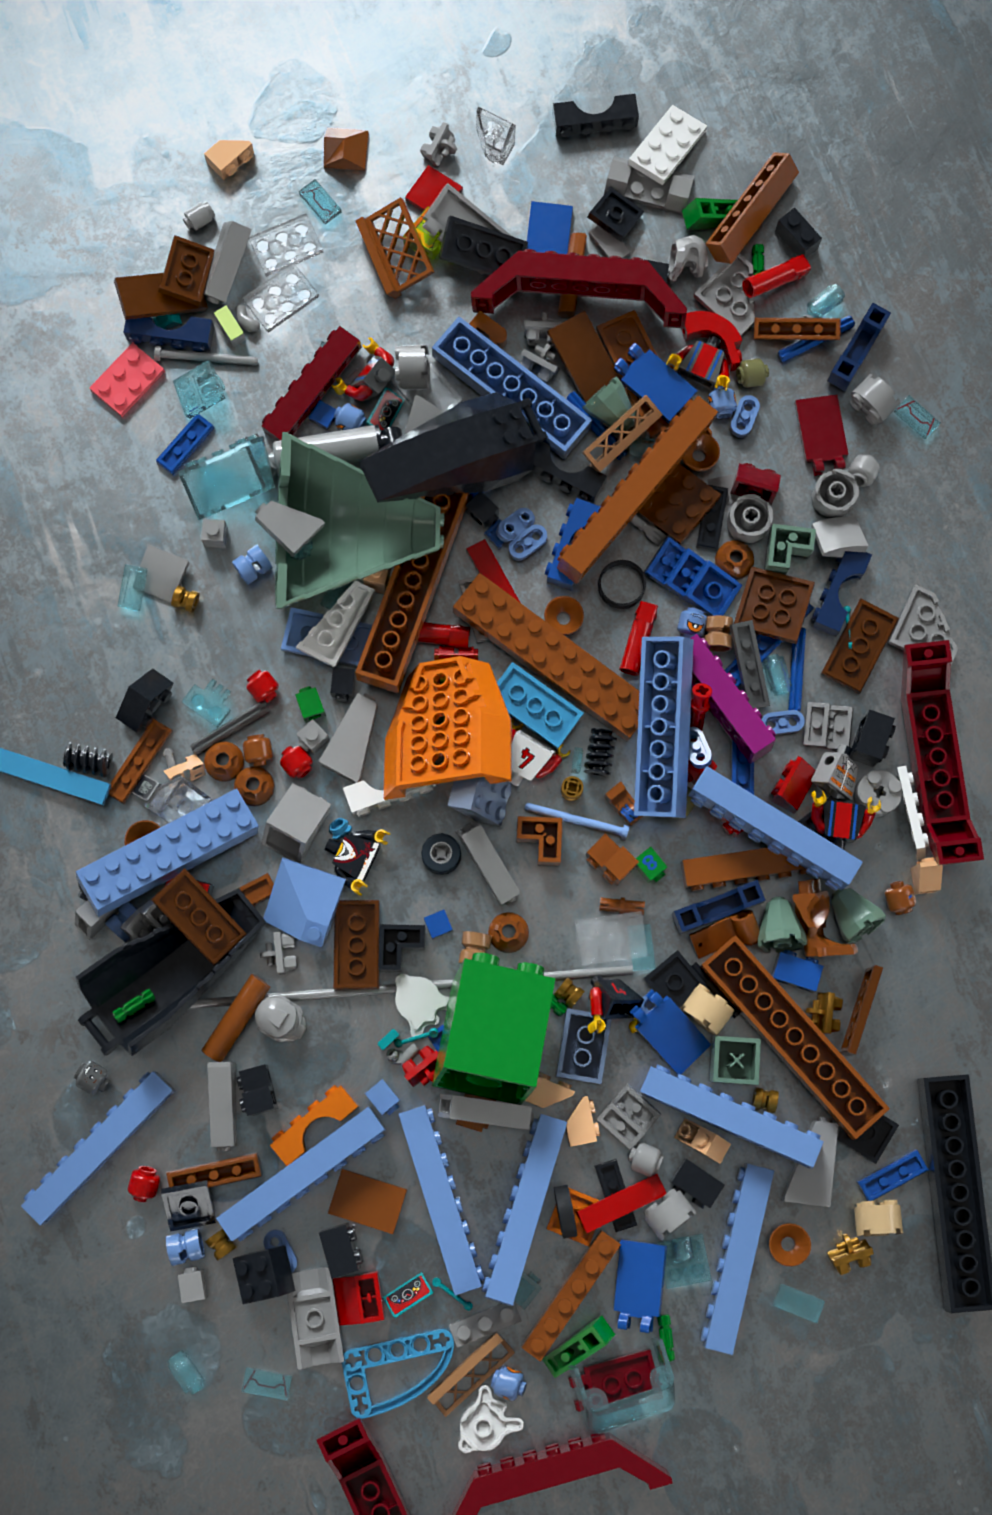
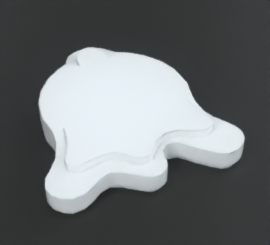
M405 973L399 974L395 980L397 986L396 1006L401 1015L408 1020L411 1029L410 1034L414 1037L423 1034L426 1026L439 1023L440 1019L437 1011L447 1010L449 997L441 994L437 986L427 978L409 976Z
M488 1385L480 1386L476 1402L465 1411L461 1418V1438L458 1446L460 1451L465 1454L472 1451L493 1450L503 1441L506 1435L519 1432L524 1428V1422L521 1418L504 1416L507 1403L494 1399L491 1388Z

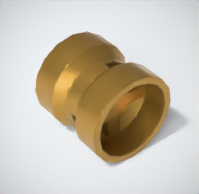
M178 585L173 593L171 606L176 608L183 607L186 611L193 613L197 607L200 593L194 590L187 591L185 587Z
M575 776L567 777L561 785L562 797L568 801L578 800L583 792L584 785L582 781Z
M567 977L554 995L558 999H563L566 1005L572 1008L585 991L580 987L574 986L573 981Z
M755 1087L752 1106L756 1107L755 1110L766 1109L769 1113H775L779 1092L775 1090L768 1092L764 1091L763 1088Z
M223 1229L205 1241L209 1248L216 1250L214 1257L217 1261L237 1248L233 1241H227V1234Z

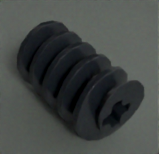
M592 728L591 733L594 736L589 738L592 744L588 745L587 748L591 753L586 754V759L589 761L584 764V767L588 770L583 772L596 776L611 775V772L605 770V768L612 767V764L607 759L614 758V755L608 752L609 750H615L616 747L611 745L610 742L617 741V738L612 736L614 732L611 730Z
M69 742L64 753L63 766H66V769L69 771L74 768L76 772L83 770L85 774H89L92 771L94 776L100 773L105 778L110 773L113 754L111 753L110 756H107V750L103 749L100 755L98 754L97 747L90 753L89 746H86L84 751H81L80 744H77L76 748L72 749V742Z

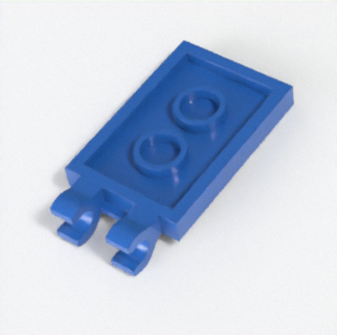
M531 201L527 249L542 253L555 251L558 254H567L573 206Z
M633 343L629 348L628 355L635 359V361L628 366L622 358H619L615 363L614 370L623 376L621 379L622 384L639 399L647 395L663 414L661 418L669 424L682 410L687 401L697 394L698 390L670 366L666 365L650 349L644 353L639 345Z
M651 989L646 994V997L655 1007L647 1015L637 1005L629 1012L639 1022L635 1026L637 1031L677 1075L682 1074L712 1044L670 997L666 996L663 999L657 992Z
M622 1239L620 1240L614 1311H620L617 1328L630 1329L631 1317L642 1318L640 1332L650 1333L653 1332L654 1317L661 1316L667 1245Z

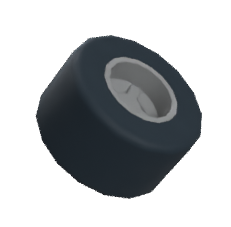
M434 834L427 838L422 846V861L425 867L434 874H449L460 864V845L455 838L448 834Z

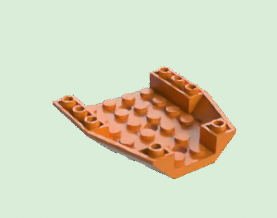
M462 656L419 663L406 679L385 738L383 799L406 797L407 788L485 777L490 784L512 781V720L491 665L487 662ZM446 677L443 684L436 685L440 678ZM440 717H445V721L442 724L436 725V721ZM439 757H445L442 764L435 765Z

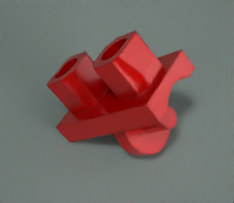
M425 1046L419 1052L424 1061L416 1065L410 1059L402 1065L406 1074L404 1076L413 1087L420 1082L423 1086L430 1081L433 1082L438 1057L437 1050L434 1051L429 1046Z

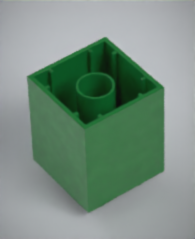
M481 952L474 953L472 960L464 958L452 981L432 1086L522 1105L537 1086L556 978L544 976L545 968L537 964L518 963L516 970L499 966L500 958L495 955Z

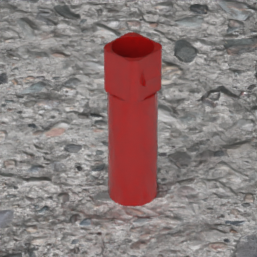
M804 254L793 257L784 263L745 278L742 282L743 291L748 298L756 297L784 284L801 279L810 272L811 265Z
M640 601L619 667L621 672L632 676H639L641 670L642 637L651 636L653 623L657 618V605Z
M424 622L417 642L447 645L455 648H468L470 627Z

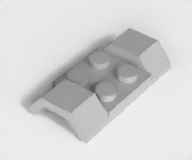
M613 157L604 194L612 187L633 203L683 215L682 210L687 206L695 176L674 171L667 181L661 185L628 165L629 159Z
M323 1267L292 1273L295 1291L288 1293L287 1297L298 1370L316 1365L344 1362L335 1291L329 1268Z

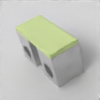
M227 305L214 312L217 323L225 331L226 337L233 347L246 340L244 332Z

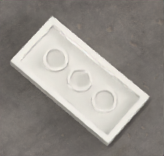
M672 105L629 158L628 165L663 185L705 133L707 125Z

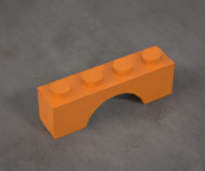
M336 1085L325 1092L327 1097L324 1100L313 1102L307 1108L309 1112L304 1117L298 1115L289 1123L292 1127L285 1133L283 1130H280L271 1138L274 1141L270 1144L271 1148L286 1166L306 1152L305 1134L308 1127L315 1120L322 1117H332L343 1121L359 1107L342 1085L338 1088Z

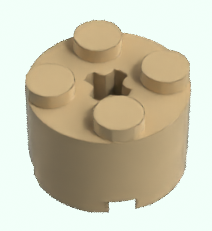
M700 983L681 1007V1011L690 1018L692 1016L691 1018L696 1021V1024L718 1036L733 1015L734 1009L727 1004L728 1002L717 994L713 996L710 990Z
M885 1200L879 1202V1205H875L874 1201H863L856 1204L857 1207L854 1208L856 1235L858 1237L862 1235L864 1237L887 1236L889 1233L903 1234L901 1206L898 1205L897 1200Z

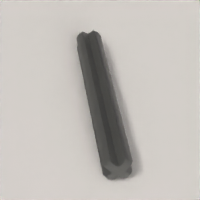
M264 701L256 704L190 745L195 755L201 754L212 745L224 740L270 711L269 707Z

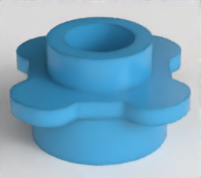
M338 818L329 825V833L333 834L332 838L334 840L344 838L345 835L352 831L351 825H348V820Z

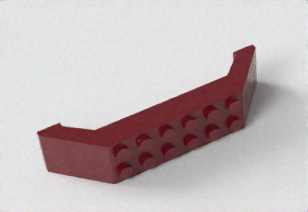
M525 249L524 251L516 252L471 291V303L474 313L482 311L483 313L494 314L496 307L519 291L644 301L664 322L663 327L684 329L687 315V307L648 260H643L639 257L622 259L620 256H610L608 258L600 257L597 254L582 256L574 252L558 254L555 251L542 253L532 249Z
M949 640L904 645L901 704L914 788L919 800V806H917L918 813H922L924 826H921L923 834L927 833L929 847L938 866L984 860L981 837L978 836L970 818L952 706L950 677L951 662L953 661Z
M360 1417L316 1439L325 1461L339 1480L354 1515H411L383 1453Z
M598 1430L590 1433L591 1437L581 1439V1436L568 1439V1443L559 1446L558 1443L545 1446V1450L540 1452L532 1449L523 1452V1456L514 1459L513 1456L501 1458L498 1464L491 1465V1462L478 1465V1469L473 1471L452 1515H477L481 1507L617 1468H621L646 1482L650 1490L673 1484L667 1469L610 1432L604 1433L603 1430Z

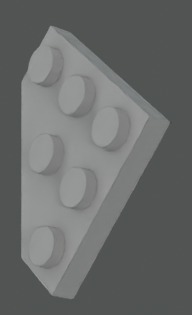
M739 253L732 264L725 263L694 293L693 297L709 312L716 313L729 320L742 337L754 325L755 313L754 297L748 298L742 287L743 280L753 276V265Z
M915 584L888 644L904 651V645L949 640L952 661L958 651L956 643L953 642L949 632L950 628L944 613L942 614L938 605L939 601L936 594Z

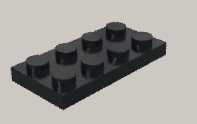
M450 215L447 219L438 258L491 275L516 252L527 249L528 241Z

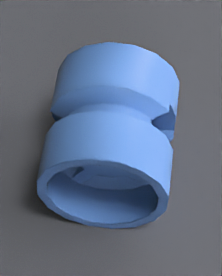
M258 545L249 549L246 556L241 555L232 561L233 566L247 585L256 580L259 573L265 574L273 568Z
M130 902L121 905L118 908L119 914H113L105 922L125 943L130 937L120 927L137 910Z
M199 1229L187 1231L184 1236L179 1233L166 1237L167 1253L172 1266L186 1263L187 1259L195 1261L205 1258L203 1239Z

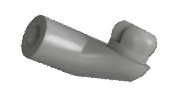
M236 306L237 322L240 328L248 332L258 331L260 323L258 320L247 316L246 306Z
M413 1043L405 1051L389 1049L386 1057L391 1064L403 1065L406 1061L413 1059L420 1050Z

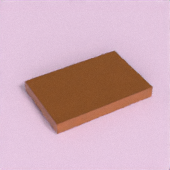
M342 1169L328 1214L393 1234L407 1189Z

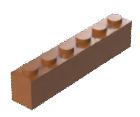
M773 152L705 243L716 262L733 263L799 174L790 153Z
M768 848L681 861L685 889L691 888V892L704 890V886L713 885V888L726 887L728 882L742 885L747 884L749 879L755 878L758 882L770 880V876L775 875L782 879L792 877V873L800 872V875L809 874L806 873V868L801 865L798 867L792 865L786 860L788 857L781 853L777 855Z
M600 1229L522 1342V1349L541 1362L621 1244Z

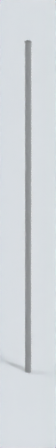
M633 966L544 972V976L556 978L555 981L566 980L567 977L569 979L593 978L596 975H601L602 977L633 975ZM453 980L432 982L437 986L438 990L451 989ZM396 984L379 985V990L323 989L266 994L263 999L269 996H278L279 994L290 1001L396 993L397 986ZM236 996L198 999L190 1009L230 1006Z

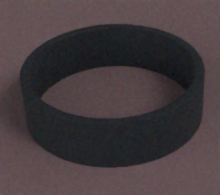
M616 560L606 565L602 570L598 581V591L603 601L609 606L617 609H627L636 605L644 595L646 577L643 570L634 562ZM620 565L628 566L640 575L643 590L637 599L629 603H616L604 594L601 587V579L610 568Z
M568 1185L554 1187L563 1239L577 1236V1229Z

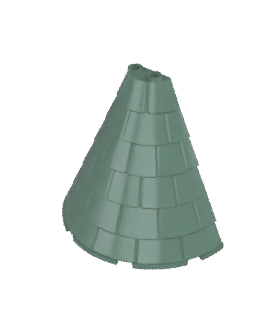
M282 432L278 503L322 519L325 524L294 557L276 541V609H284L302 600L305 601L326 591L334 590L355 580H361L384 569H390L408 560L417 559L443 548L444 535H440V526H444V513H441L439 506L421 497L377 503L361 469L311 443H305L288 432Z

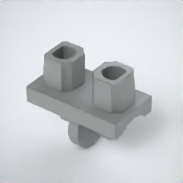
M443 122L440 127L432 126L429 137L433 142L431 144L424 143L420 149L422 156L429 159L432 165L439 167L443 157H447L448 153L455 154L457 151V147L454 144L456 139L449 130L448 123Z
M542 312V318H534L533 321L525 320L524 337L527 339V345L536 346L539 344V338H547V343L551 347H555L547 331L563 322H555V319L546 318L547 312Z
M547 343L544 348L539 345L536 346L534 351L540 353V357L523 349L521 365L530 372L535 363L541 365L542 368L537 375L540 379L548 382L553 374H557L560 370L559 367L545 360L546 358L554 360L556 356L550 352V344Z
M273 932L275 951L272 949V943H266V952H261L260 958H267V966H273V957H276L277 973L279 975L286 974V971L297 968L296 956L284 957L285 948L295 947V937L290 934Z

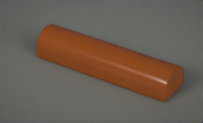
M572 233L570 235L567 253L574 252L582 256L585 255L586 233ZM572 294L560 295L557 315L564 319L574 317L578 296Z
M755 318L754 339L840 340L841 318Z
M251 974L201 1051L211 1059L222 1062L271 986L258 976Z
M254 1153L167 1172L166 1175L169 1187L207 1180L210 1188L261 1177L262 1169L259 1155Z

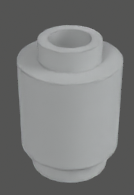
M207 201L203 204L200 202L184 212L185 217L183 221L189 230L197 231L211 222L212 218L215 217V213Z

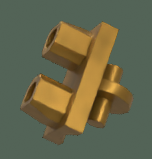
M818 992L817 1000H813V1007L806 1008L805 1013L812 1014V1022L815 1023L823 1034L839 1032L841 1022L839 1019L832 1018L833 1010L841 1011L843 999L836 997L835 993Z
M847 1233L842 1234L843 1242L836 1244L837 1249L827 1252L828 1258L840 1275L849 1273L851 1271L849 1262L855 1260L860 1268L870 1266L871 1255L874 1254L873 1248L869 1246L866 1239L859 1241L858 1237L850 1239Z

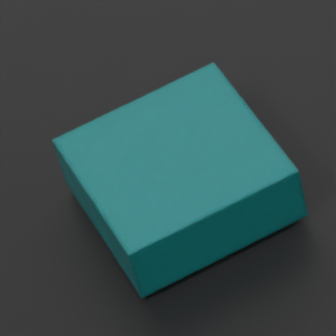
M392 1029L377 1045L385 1051L400 1035L395 1029Z

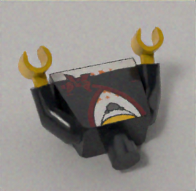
M385 830L355 831L350 835H345L341 843L329 839L325 846V851L335 855L332 864L335 866V874L346 879L345 886L352 889L359 896H362V893L359 892L360 887H368L364 882L381 848L379 843L383 845L388 844V842L383 840V837L390 835V833Z

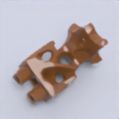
M821 879L798 881L799 893L793 894L792 899L795 902V913L807 936V945L804 946L805 956L823 957L854 955L858 953L856 943L840 944L828 939L824 935L823 928H826V919L830 911V897L827 890L821 891Z

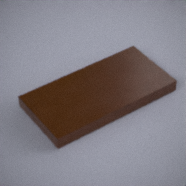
M163 273L116 277L114 279L125 320L206 311L208 306L204 295L200 305L196 306L158 292Z
M585 311L547 331L585 403L604 385L607 386L614 377L621 381Z
M860 598L821 675L860 694L899 618ZM848 642H852V649H849Z
M185 868L151 899L213 966L246 935L245 931Z
M339 900L334 916V990H379V900Z
M875 965L865 970L840 1049V1053L843 1055L851 1056L857 1053L883 967Z

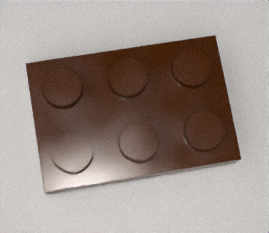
M174 235L158 292L199 306L215 250Z

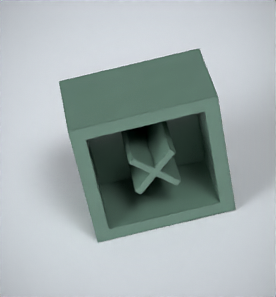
M712 1036L709 1082L759 1085L761 1039Z

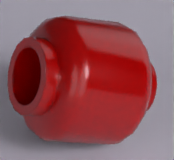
M258 670L247 679L246 689L256 702L265 700L269 703L278 696L276 691L279 688V684L269 671L262 672Z
M289 746L281 753L283 757L280 760V765L290 778L301 779L312 770V758L301 746L294 748Z
M140 1166L139 1169L132 1171L128 1192L134 1196L133 1199L135 1201L146 1202L147 1199L156 1197L160 1183V1176L156 1173V1169L149 1166Z

